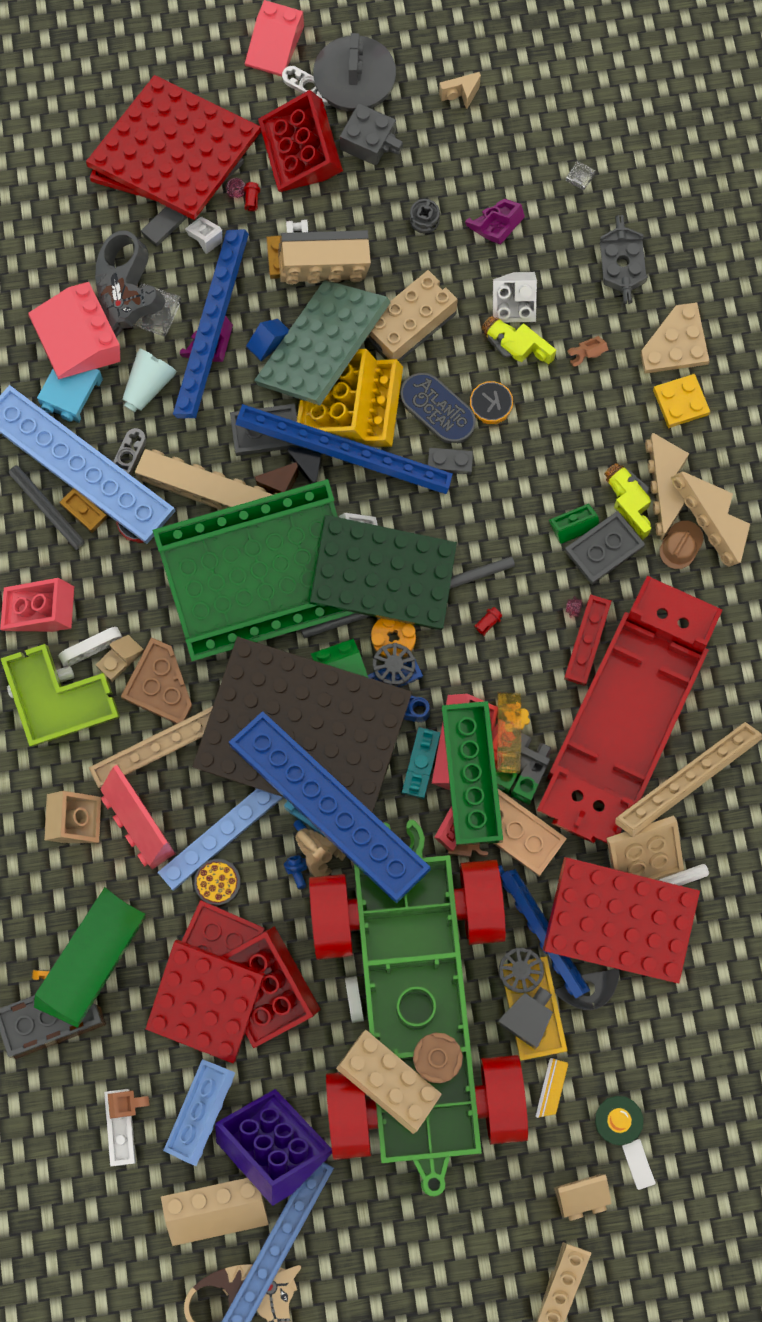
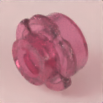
M239 178L230 179L226 185L227 195L231 198H241L244 195L246 184Z
M576 596L572 600L568 599L566 612L569 613L570 618L572 616L579 617L582 600L577 599Z

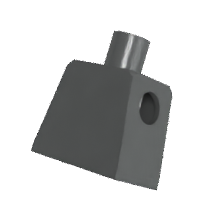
M541 987L533 998L524 993L500 1018L498 1024L536 1049L553 1013L545 1007L552 994Z

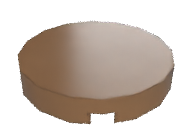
M432 1033L418 1042L414 1050L413 1062L416 1071L422 1078L430 1083L441 1084L450 1081L458 1074L462 1066L463 1054L454 1038L445 1033Z

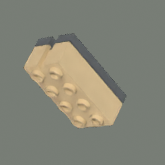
M368 230L281 233L278 247L280 282L297 284L298 282L307 281L310 284H315L324 280L338 283L341 280L360 282L366 279L371 264Z
M427 270L390 301L391 303L365 340L385 360L397 359L401 362L457 314L458 299L446 287L442 290L440 288V281Z

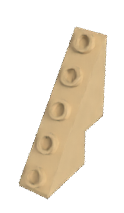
M652 433L651 438L645 441L646 453H650L651 459L648 460V471L653 475L650 489L651 494H655L656 500L653 502V513L658 516V522L655 525L656 535L660 536V540H663L685 505L683 497L672 483L671 476L681 471L689 453Z
M683 471L671 476L674 487L680 492L686 506L694 514L698 525L702 527L708 536L710 544L715 547L721 561L728 567L741 563L750 523L728 514L733 493Z
M564 1242L562 1243L555 1270L551 1271L536 1322H565L591 1252Z

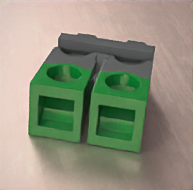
M521 733L515 742L512 741L496 770L498 789L508 795L520 773L521 775L512 791L511 797L530 805L550 761L551 747L540 743L535 752L528 748L532 738Z

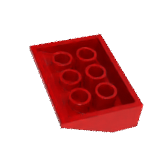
M311 90L306 91L258 119L279 192L326 181L343 171L323 100Z
M275 926L222 955L224 958L265 973L245 1032L253 1049L310 1019L321 1010Z

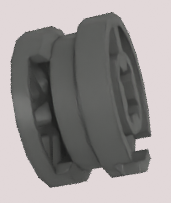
M430 199L416 201L410 210L412 228L424 234L433 232L439 225L440 210L438 205Z

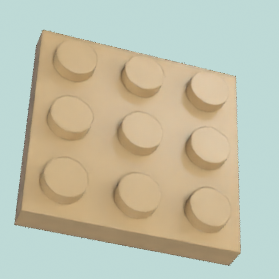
M674 816L650 823L633 837L627 832H623L607 838L612 869L655 880L684 871L678 823Z

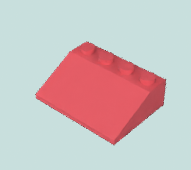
M89 282L66 288L28 313L58 379L120 362V344Z
M115 765L100 789L104 795L101 797V800L107 809L112 807L116 813L113 819L119 828L124 826L128 834L125 837L132 847L135 845L138 847L141 853L137 856L144 867L149 865L153 870L176 855V853L119 766Z

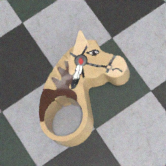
M253 1264L227 1267L208 1275L198 1282L188 1292L184 1302V1313L187 1321L195 1322L191 1315L190 1303L194 1294L206 1286L223 1288L226 1295H229L230 1307ZM300 1265L289 1269L279 1268L257 1309L259 1315L267 1319V1322H291L289 1302L293 1297L294 1291L297 1290L294 1278L301 1269Z

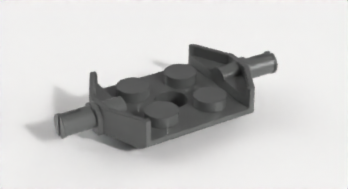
M619 215L615 216L616 228L600 238L603 282L605 286L623 293L624 304H627V301L628 304H631L632 290L645 284L648 278L645 270L643 250L644 235L626 228L624 216L621 215L619 218ZM624 259L628 262V265L625 267L619 266L617 261Z

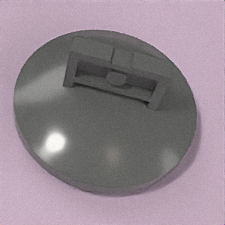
M351 33V36L341 37L330 42L320 51L313 68L314 84L322 98L339 110L354 112L358 103L374 108L382 103L393 90L396 80V66L392 55L381 43L369 37L359 36V33Z

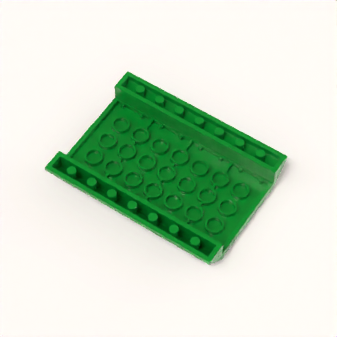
M328 479L152 530L185 635L191 661L232 650L237 636L253 642H259L354 614L353 612L309 604L325 515L338 517Z

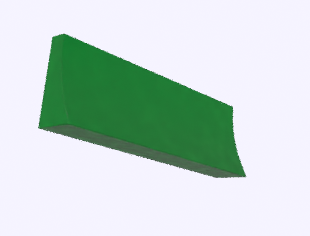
M488 701L442 705L456 846L502 843L503 831Z
M104 887L37 990L34 1008L78 1028L145 920L146 914L125 903Z

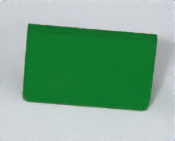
M590 504L549 520L560 544L582 536L600 524L599 517Z

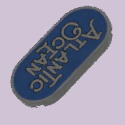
M417 373L404 381L401 387L403 406L438 439L445 443L458 444L465 442L472 436L476 424L474 412L438 378L428 373Z

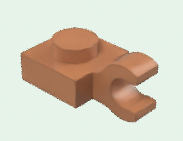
M596 336L579 343V347L570 348L567 352L570 356L577 354V357L571 360L570 363L573 366H578L583 362L584 357H598L603 352L608 351V347L602 338Z
M133 1091L108 1094L110 1119L136 1115L135 1108L150 1106L149 1096L134 1098Z

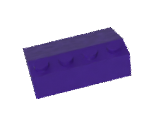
M276 1089L215 1123L216 1143L272 1206L293 1194L332 1154V1148Z

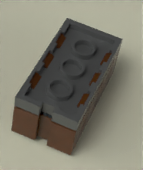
M35 995L0 1008V1033L7 1055L13 1059L21 1058L106 1025L101 1007L94 1004V1002L78 1028L34 1008Z

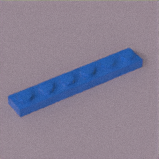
M516 869L506 871L501 875L503 887L508 893L512 894L515 899L516 908L525 915L528 920L527 925L529 929L537 935L540 940V947L543 950L549 923ZM544 951L552 959L554 970L566 982L565 987L569 994L574 995L576 999L590 991L570 957Z

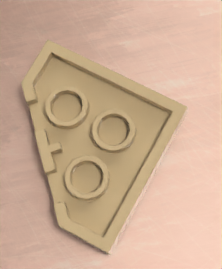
M697 303L676 305L641 350L640 355L644 374L709 364V356Z

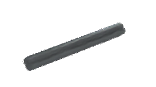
M17 465L13 466L9 470L10 476L74 549H80L85 544L80 535Z

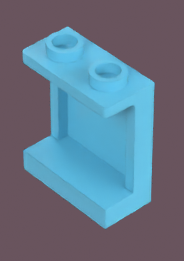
M52 369L37 397L41 409L50 414L55 412L66 421H76L79 423L81 420L80 412L94 386H100L103 380L101 372L98 369H93L58 379L54 369Z

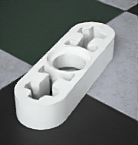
M288 66L282 72L283 82L302 94L308 91L303 88L306 83H314L312 75L295 66ZM293 73H294L296 79H295V78H291V79L289 80V79H288V74H289V75H293ZM315 86L311 91L323 100L325 106H329L328 101L322 98Z
M111 627L65 649L58 657L64 667L74 665L109 648V644L122 638L118 627Z

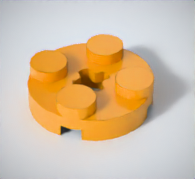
M383 618L379 619L371 631V640L375 651L377 652L382 646L393 643L401 644L412 651L416 643L415 627L412 624ZM394 632L398 633L397 636L400 639L398 641L394 640L393 642H390V637L388 636V634ZM393 648L387 649L390 655H393ZM397 648L396 655L399 656L403 650ZM384 651L380 654L381 657L388 658Z

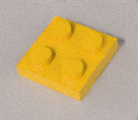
M695 374L660 384L653 388L668 428L710 414V409Z

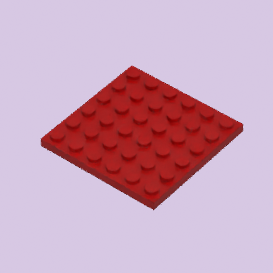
M154 75L86 160L87 167L195 220L261 133V126Z

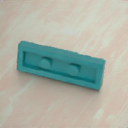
M418 727L402 794L420 799L425 798L441 732Z

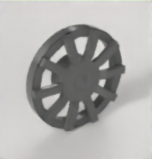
M387 644L376 652L373 658V671L376 677L383 683L393 686L402 685L414 674L415 657L407 647L401 644ZM393 648V655H390L387 649ZM397 648L403 650L399 656L396 655ZM384 651L388 658L386 659L379 655ZM407 653L410 658L402 660L403 655ZM380 660L385 662V664L377 666L376 661ZM412 662V668L403 665V663ZM385 668L386 671L381 676L378 670ZM402 669L410 671V673L405 677ZM388 673L392 674V681L385 679ZM399 673L402 679L395 681V674Z
M527 948L510 950L503 956L499 965V976L506 988L516 993H527L534 990L540 984L544 975V967L540 957ZM520 952L527 953L524 961H521ZM511 954H517V962L510 957ZM532 955L536 960L528 964V959ZM506 959L513 964L512 967L503 966ZM539 964L540 971L531 970V967ZM503 969L510 970L512 973L504 977ZM530 974H538V980L535 981ZM514 977L515 981L511 986L506 980ZM525 979L530 980L534 985L527 988ZM519 980L522 981L523 989L515 988Z

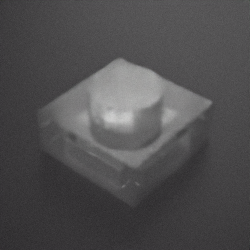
M577 161L567 175L566 181L585 190L595 175V170Z

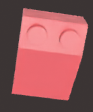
M264 0L256 19L245 66L282 77V72L288 67L304 28L303 11Z
M60 578L4 587L0 630L54 632L71 629L74 586Z

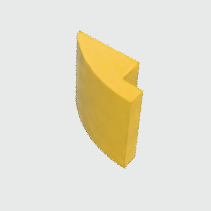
M359 349L320 406L300 399L297 422L371 447H392L403 366L397 359L376 360L367 349Z

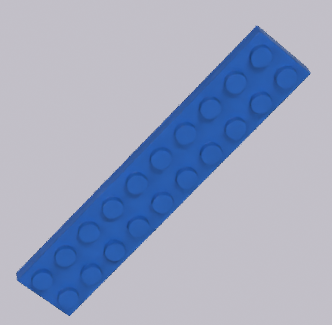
M263 711L229 741L231 748L395 903L399 902L431 870V867Z

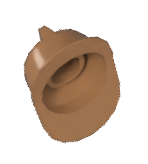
M690 521L675 523L670 528L660 547V557L663 563L673 569H683L689 566L704 540L700 527Z

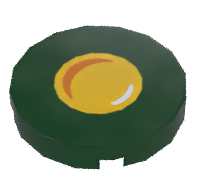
M614 1096L607 1098L599 1105L595 1113V1125L598 1134L603 1140L612 1145L632 1143L639 1137L643 1129L644 1118L641 1109L633 1100L627 1097Z

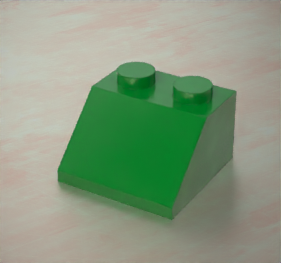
M354 639L311 653L312 660L368 677Z

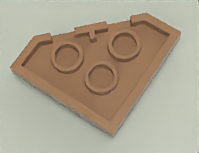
M151 637L121 695V699L178 724L187 719L193 706L172 646Z

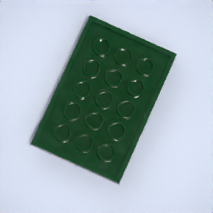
M325 515L309 604L442 630L444 628L457 542Z

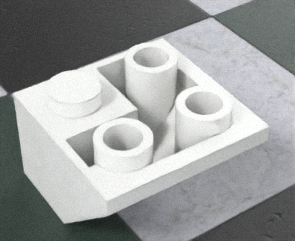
M513 272L493 279V323L499 319L503 322H536L537 279L535 272Z

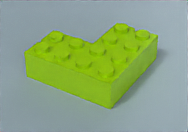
M46 644L25 650L26 655L29 656L26 658L22 652L1 658L29 746L34 747L120 718L114 698H109L108 696L112 694L105 673L62 687L49 647Z

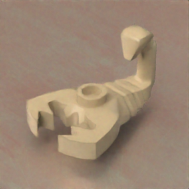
M303 828L296 834L297 844L303 854L306 855L307 867L314 877L327 876L332 872L326 864L332 859V855L336 858L339 857L341 861L346 857L326 836L324 837L316 831Z

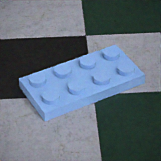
M202 1059L163 1151L197 1166L208 1137L212 1133L218 1113L222 1109L226 1094L232 1085L235 1072Z

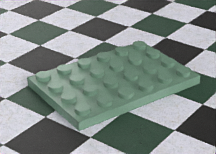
M324 280L254 381L258 386L320 406L391 303L390 300L383 295Z

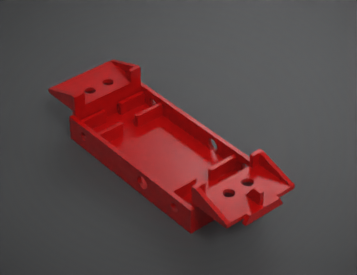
M646 577L630 613L625 612L547 777L551 781L537 811L553 818L551 824L593 844L596 839L608 844V837L621 833L622 828L615 823L616 817L641 800L709 649H706V646L722 609L652 577ZM658 610H665L667 617L665 619L659 618L657 616ZM686 619L689 624L688 627H679L678 620ZM574 791L583 795L581 801H574L572 799ZM598 801L604 804V810L596 811L593 808V803Z

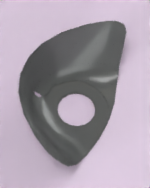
M614 968L608 971L582 975L584 981H590L595 986V991L591 996L583 995L575 999L574 995L569 994L565 985L555 989V993L564 1002L575 1008L583 1010L600 1008L610 1000L615 992L619 980V969Z

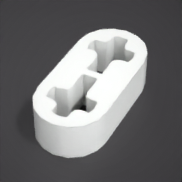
M357 976L345 978L352 1023L364 1021Z

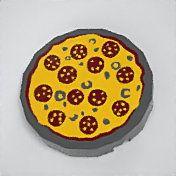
M213 859L199 867L195 874L194 886L196 893L202 901L213 906H222L236 898L240 891L241 878L238 870L232 863L224 859Z

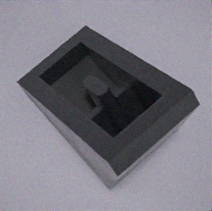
M288 448V457L293 463H297L298 470L308 483L319 482L323 460L322 453L310 449Z

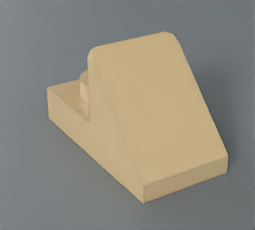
M480 72L440 82L439 95L441 101L454 100L462 96L467 109L480 88Z
M129 635L110 643L111 650L96 664V667L102 673H105L112 682L144 652V649Z

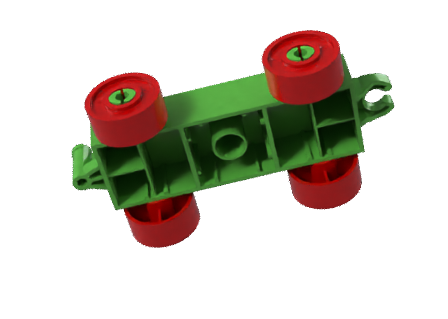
M409 820L406 826L407 834L411 840L409 847L431 867V870L399 902L395 903L354 864L357 898L348 899L345 874L309 877L310 904L317 960L353 956L351 931L360 930L369 1032L415 1072L417 1071L413 1062L414 1050L418 1042L429 1034L445 1033L451 1036L458 1043L463 1054L462 1066L455 1077L441 1084L430 1083L442 1095L414 1134L369 1096H366L361 1089L342 1073H327L326 1090L333 1160L371 1157L369 1130L378 1129L381 1163L413 1160L422 1178L421 1187L424 1193L429 1196H438L445 1189L444 1177L450 1156L482 1153L478 1119H486L489 1143L493 1145L528 1141V1118L523 1074L518 1055L481 1058L482 1085H474L457 921L464 920L468 945L505 942L504 902L498 862L495 859L460 863L461 888L454 889L450 855L423 858L422 852L424 850L425 837L422 828L416 821ZM384 822V824L391 830L390 825Z

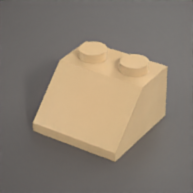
M68 791L47 794L44 840L60 843H99L101 797Z
M599 1174L554 1187L562 1217H569V1221L584 1217L582 1212L592 1210L593 1214L606 1211V1205L612 1204L606 1174Z

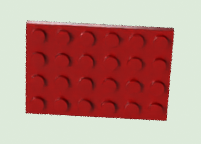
M564 857L542 951L679 984L700 891Z

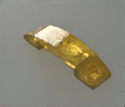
M498 693L497 772L520 773L521 695L520 693Z

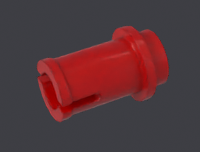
M248 182L244 187V192L246 193L244 209H248V211L258 210V194L261 189L255 182Z
M495 607L488 608L486 610L487 614L474 625L476 630L483 636L486 635L496 622H501L502 614Z

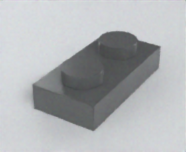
M429 448L428 466L449 473L471 475L473 451Z

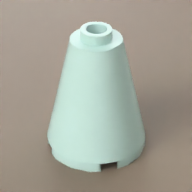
M139 349L122 398L125 401L124 406L133 412H136L137 409L141 411L175 376L177 371L161 359L153 357L149 352Z

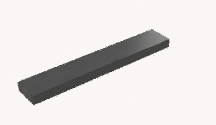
M243 158L240 159L225 181L244 164ZM166 206L141 230V233L157 247L188 217Z

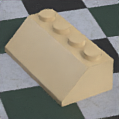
M248 1178L161 1196L164 1219L172 1246L269 1225L264 1196Z

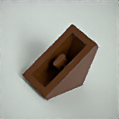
M295 462L255 476L256 485L273 495L291 490L299 475L298 465Z

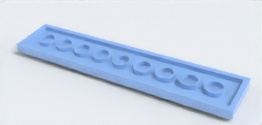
M9 385L0 395V434L70 487L77 490L143 542L148 544L154 537L152 530L162 527L174 514V507Z

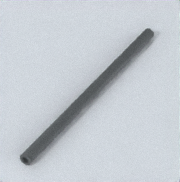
M510 556L452 576L450 589L515 567L513 557ZM354 613L301 629V632L305 639L369 616Z

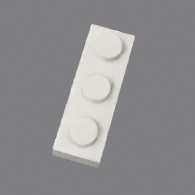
M130 1089L104 1092L110 1166L136 1163L132 1116L110 1119L108 1094L130 1091Z

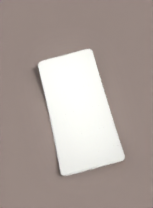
M637 1139L632 1143L622 1145L637 1189L640 1190L655 1185L656 1182L641 1140Z

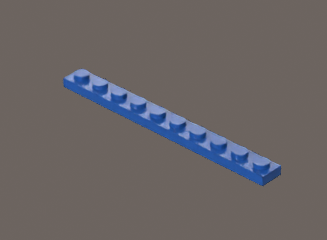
M245 229L226 231L173 415L176 418H196L248 239L249 234Z
M242 404L235 425L434 491L447 494L450 486L452 473Z

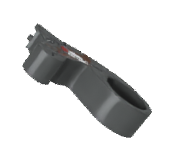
M118 231L110 235L103 243L96 263L95 279L99 301L116 337L123 328H132V325L140 317L157 313L165 305V297L153 286L137 287L147 265L149 254L147 247L129 231ZM134 244L135 250L131 259L126 264L115 268L114 262L117 253L124 246Z

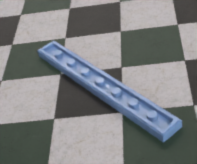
M323 1162L290 1196L222 1322H251L334 1169L332 1166Z

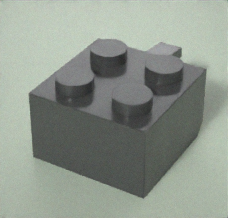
M358 103L340 135V150L373 165L379 163L384 152L387 153L389 151L399 155L403 149V142L394 135L396 132V119Z

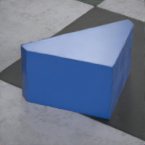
M279 319L261 322L246 347L262 361L278 347L285 335L288 334L289 329Z

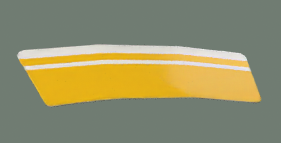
M550 1058L536 1112L537 1118L556 1114L568 1068L567 1062Z

